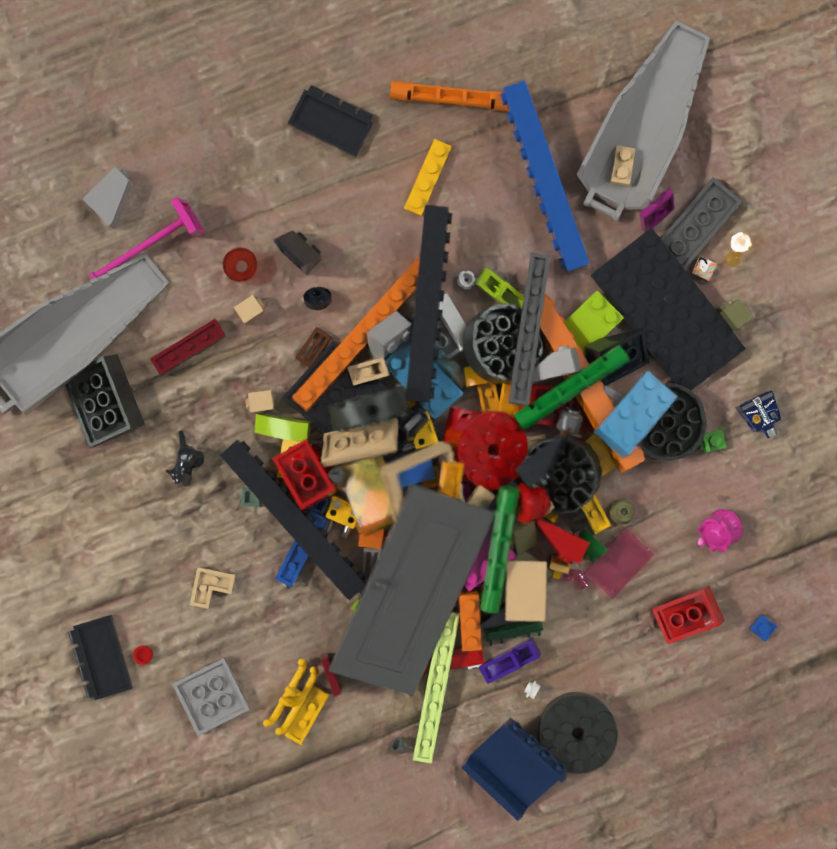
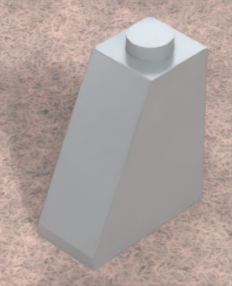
M116 167L83 198L112 229L117 225L132 187V183L128 180L130 176L123 169L119 171Z

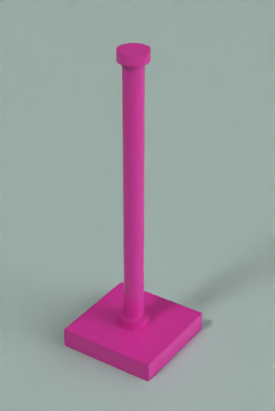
M175 197L171 200V203L179 215L177 221L97 272H91L89 275L93 279L106 274L183 225L190 234L199 238L204 236L206 232L188 202Z

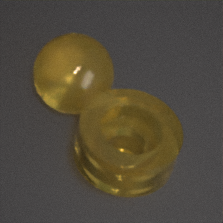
M737 233L733 236L731 246L734 250L725 257L727 265L731 267L737 266L741 261L740 253L747 252L751 248L752 239L748 234ZM742 240H745L744 246L740 244Z

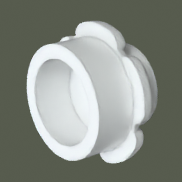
M462 271L458 275L457 283L463 289L468 290L471 289V286L475 285L474 281L476 278H474V274L471 271Z
M536 681L533 683L529 682L524 691L527 693L526 697L528 698L529 696L534 699L541 685L537 684Z

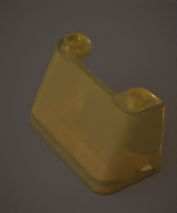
M381 454L334 465V468L340 467L344 470L345 480L341 484L357 518L358 523L355 526L359 535L363 534L364 537L394 524L379 469L386 466Z

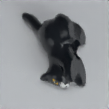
M180 430V448L177 452L176 464L172 470H166V473L170 475L175 484L182 482V485L186 487L191 482L192 469L194 467H201L204 463V456L201 451H197L186 444L185 435Z

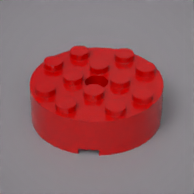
M478 410L467 417H463L454 427L449 439L451 451L454 452V462L464 464L461 480L471 486L480 487L481 485L489 490L500 489L501 486H507L511 480L514 481L519 476L515 469L523 464L528 454L527 437L519 422L509 414L498 411Z

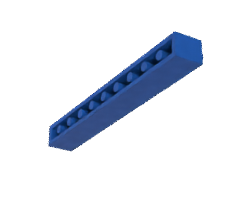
M524 80L504 87L501 91L500 99L503 106H507L508 113L506 115L509 123H513L515 128L513 135L515 141L521 145L522 149L519 152L522 160L527 162L526 172L529 179H533L534 186L532 188L535 196H539L541 214L545 215L548 221L545 222L548 233H552L554 238L552 240L553 248L559 252V265L561 269H565V272L590 264L527 84Z

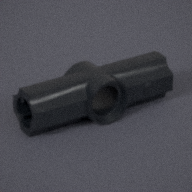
M419 408L415 409L398 427L396 451L381 455L391 461L409 442L415 439L416 434L430 421L428 415ZM403 430H404L405 433H406V438H405V439L402 437V431H403Z

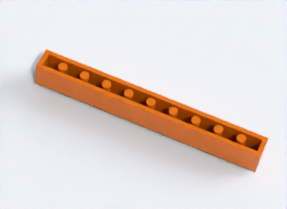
M420 256L293 395V400L306 412L316 404L347 367L368 346L367 332L395 311L398 312L416 292Z
M545 294L540 324L543 344L549 354L558 352L557 348L569 345V349L576 348L581 370L590 365L584 358V351L575 343L573 333L566 328L565 320L561 314L557 313L552 298H548L547 294ZM577 372L564 374L562 376L566 381L567 379L575 375ZM601 380L575 396L594 430L600 426L614 409V402L610 396L606 395ZM602 441L621 474L645 460L644 452L640 446H636L628 456L622 458Z

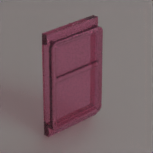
M626 528L606 548L608 551L602 557L599 556L596 562L592 563L584 572L611 599L615 598L654 555L648 547L641 543Z

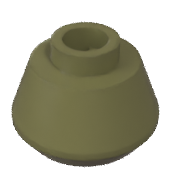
M617 499L610 506V517L617 524H628L635 517V506L628 499Z

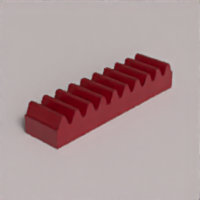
M214 319L150 358V360L162 376L227 335L217 319Z

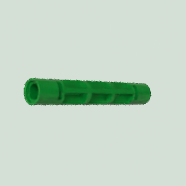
M620 345L616 346L604 354V356L529 404L528 407H524L516 412L514 416L521 427L526 430L555 409L630 361Z
M501 486L499 490L498 508H496L480 606L481 610L489 613H498L501 606L520 491L514 487Z

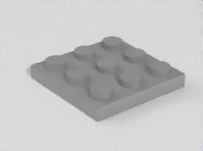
M225 657L172 684L197 736L250 710Z

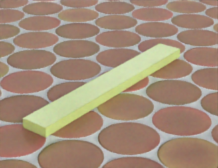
M451 612L432 653L414 749V761L431 764L433 761L460 617L458 612Z

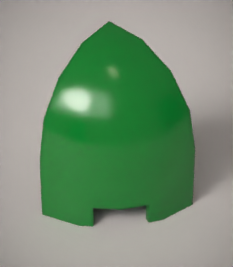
M584 528L582 529L579 537L589 542L584 556L594 563L599 556L602 557L608 550Z

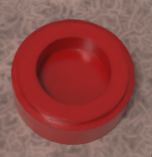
M141 645L133 652L134 661L140 665L148 664L153 658V650L147 645Z

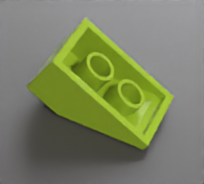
M596 291L565 321V326L573 333L575 343L578 347L582 348L586 355L585 346L605 337L624 317Z

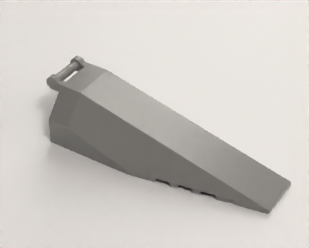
M676 20L638 72H636L628 85L613 102L577 173V176L589 192L583 203L584 206H591L612 217V220L617 222L623 210L645 209L652 201L683 137L710 37ZM617 145L636 148L629 187L610 184ZM595 195L616 206L617 209L614 210L592 198Z
M146 253L122 264L118 268L108 271L98 278L91 279L86 284L77 286L63 295L61 294L38 305L0 332V386L11 399L6 403L0 396V411L2 414L7 413L16 405L26 416L43 404L84 370L169 284Z

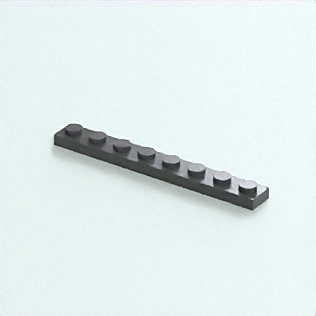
M532 252L530 254L508 404L525 407L529 405L550 262L549 255Z

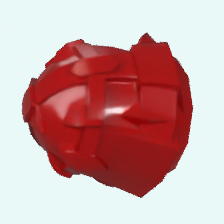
M521 483L517 486V489L520 490L517 507L523 501V508L517 520L525 524L530 523L534 519L541 520L550 509V497L540 487L529 488L527 484Z

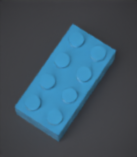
M412 338L401 345L385 360L388 371L404 388H407ZM434 362V368H437L436 380L432 379V387H435L434 399H430V403H418L436 420L463 395V392Z
M647 371L594 431V434L618 455L625 458L678 396Z

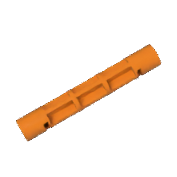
M391 81L390 100L429 102L438 105L448 104L508 112L507 106H503L500 94L502 92L481 91L468 88L461 89L442 87L441 85L433 86L415 84L413 82Z

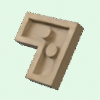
M197 567L190 605L209 609L213 590L232 594L236 574Z

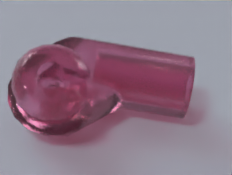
M570 568L568 574L563 573L565 581H577L582 590L590 585L579 569Z

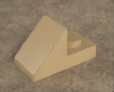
M369 358L367 361L347 367L353 385L390 375L385 358Z

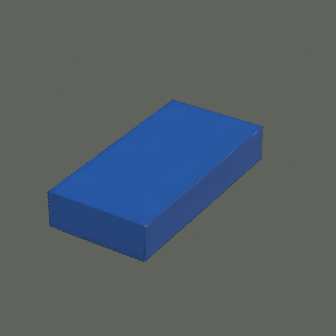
M431 459L397 473L400 488L410 486L412 483L416 484L436 478Z

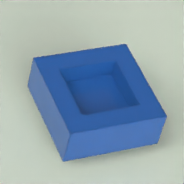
M760 614L749 629L766 642L777 626Z

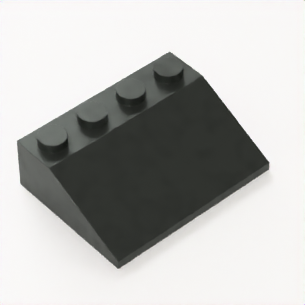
M118 354L102 356L92 361L65 385L89 448L145 425Z

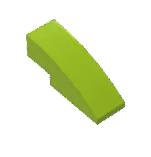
M484 268L474 281V284L499 304L516 305L522 310L524 296L509 283L498 277L493 271Z
M256 413L255 433L299 442L305 439L310 440L311 421Z

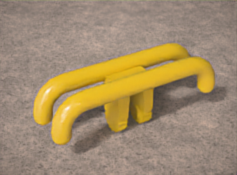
M303 658L298 660L299 667L289 685L286 686L285 692L280 697L274 712L268 719L263 721L265 727H270L278 720L285 706L292 707L282 726L276 728L275 733L277 735L284 734L290 728L318 679L319 669L316 666H312L310 668L311 675L302 692L296 688L307 667V661Z

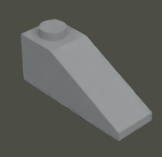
M569 345L557 348L558 352L551 353L534 369L532 382L581 371L576 348L569 349Z

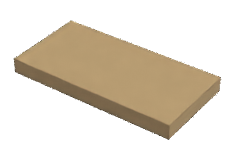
M390 418V421L384 423L372 422L371 426L365 428L355 426L350 427V430L344 432L333 431L324 433L321 456L322 466L327 467L396 451L397 418Z

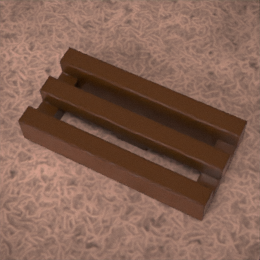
M316 327L295 359L309 368L326 349L332 337ZM317 333H320L321 335L319 336L311 350L308 352L306 357L302 359V355L309 347ZM324 337L327 338L312 361L308 363L307 361Z

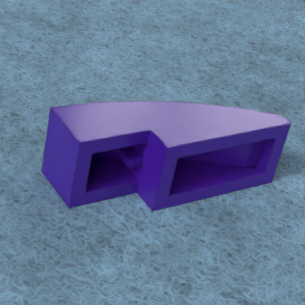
M533 637L480 665L479 669L487 684L538 659L541 656V652Z

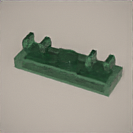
M518 621L484 628L486 642L489 641L490 646H493V640L499 639L500 644H503V638H515L524 634L531 638L530 633L537 632V635L541 636V631H543L542 621Z

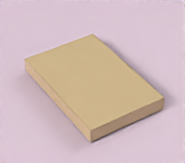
M508 561L506 568V621H546V561Z

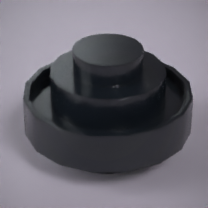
M325 287L310 288L303 295L305 306L312 310L325 309L332 302L331 292Z

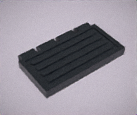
M311 85L308 91L304 89L289 119L288 125L357 158L373 125V122H371L373 115L360 109L357 115L355 114L357 107L345 101L342 102L341 106H338L339 98L329 93H326L324 98H322L323 90Z
M112 614L73 626L74 630L69 631L68 635L71 645L76 643L79 645L72 649L76 662H84V665L79 666L78 669L82 682L87 680L90 682L83 685L87 698L94 697L95 700L133 689Z

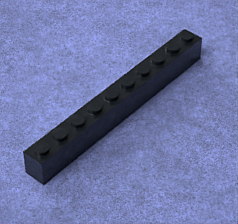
M425 205L406 388L407 401L430 403V399H434L435 395L432 379L436 380L437 368H434V360H438L439 348H436V340L440 341L441 329H438V321H442L443 310L440 309V302H444L445 290L441 289L442 282L446 283L447 271L443 270L444 263H448L449 251L445 250L446 244H450L451 232H447L448 224H452L453 213L449 212V207Z
M236 440L220 454L221 458L348 601L351 600L367 585L365 582L367 578L360 570L356 572L352 568L353 562L347 556L344 558L339 553L341 551L339 546L334 541L330 543L326 538L328 534L321 527L318 529L313 524L315 522L314 518L309 513L304 514L295 498L292 500L288 496L289 490L283 484L279 485L275 481L277 478L270 469L268 471L262 466L264 462L257 455L253 456L249 452L251 450L250 446L244 440L242 442Z

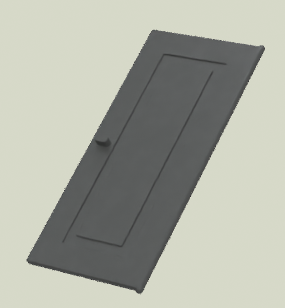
M412 483L329 671L413 696L495 519L496 510L492 511Z

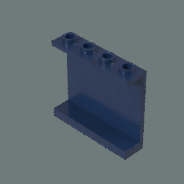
M511 717L465 759L461 767L517 821L524 816L526 809L558 780L562 783L568 772L561 762H558L546 748H543L537 742L534 736L529 735L522 728L521 724L514 721Z

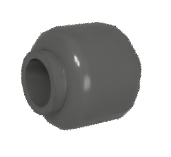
M566 407V409L560 410L556 427L561 431L560 434L569 427L572 429L570 435L580 432L584 418L580 414V410L573 407Z

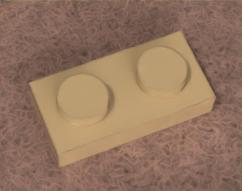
M616 146L610 184L630 186L636 148Z

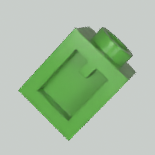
M722 429L705 433L702 442L698 446L699 450H702L703 453H709L727 448Z

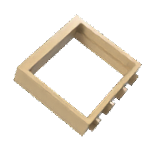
M440 441L379 468L394 522L404 502L397 473L439 455L441 467L443 462H454V452L451 451L450 445ZM460 484L458 499L465 501L462 494L463 487Z

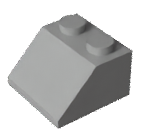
M395 311L367 332L369 356L371 358H384L389 353H393L401 344L408 342L412 337V324Z

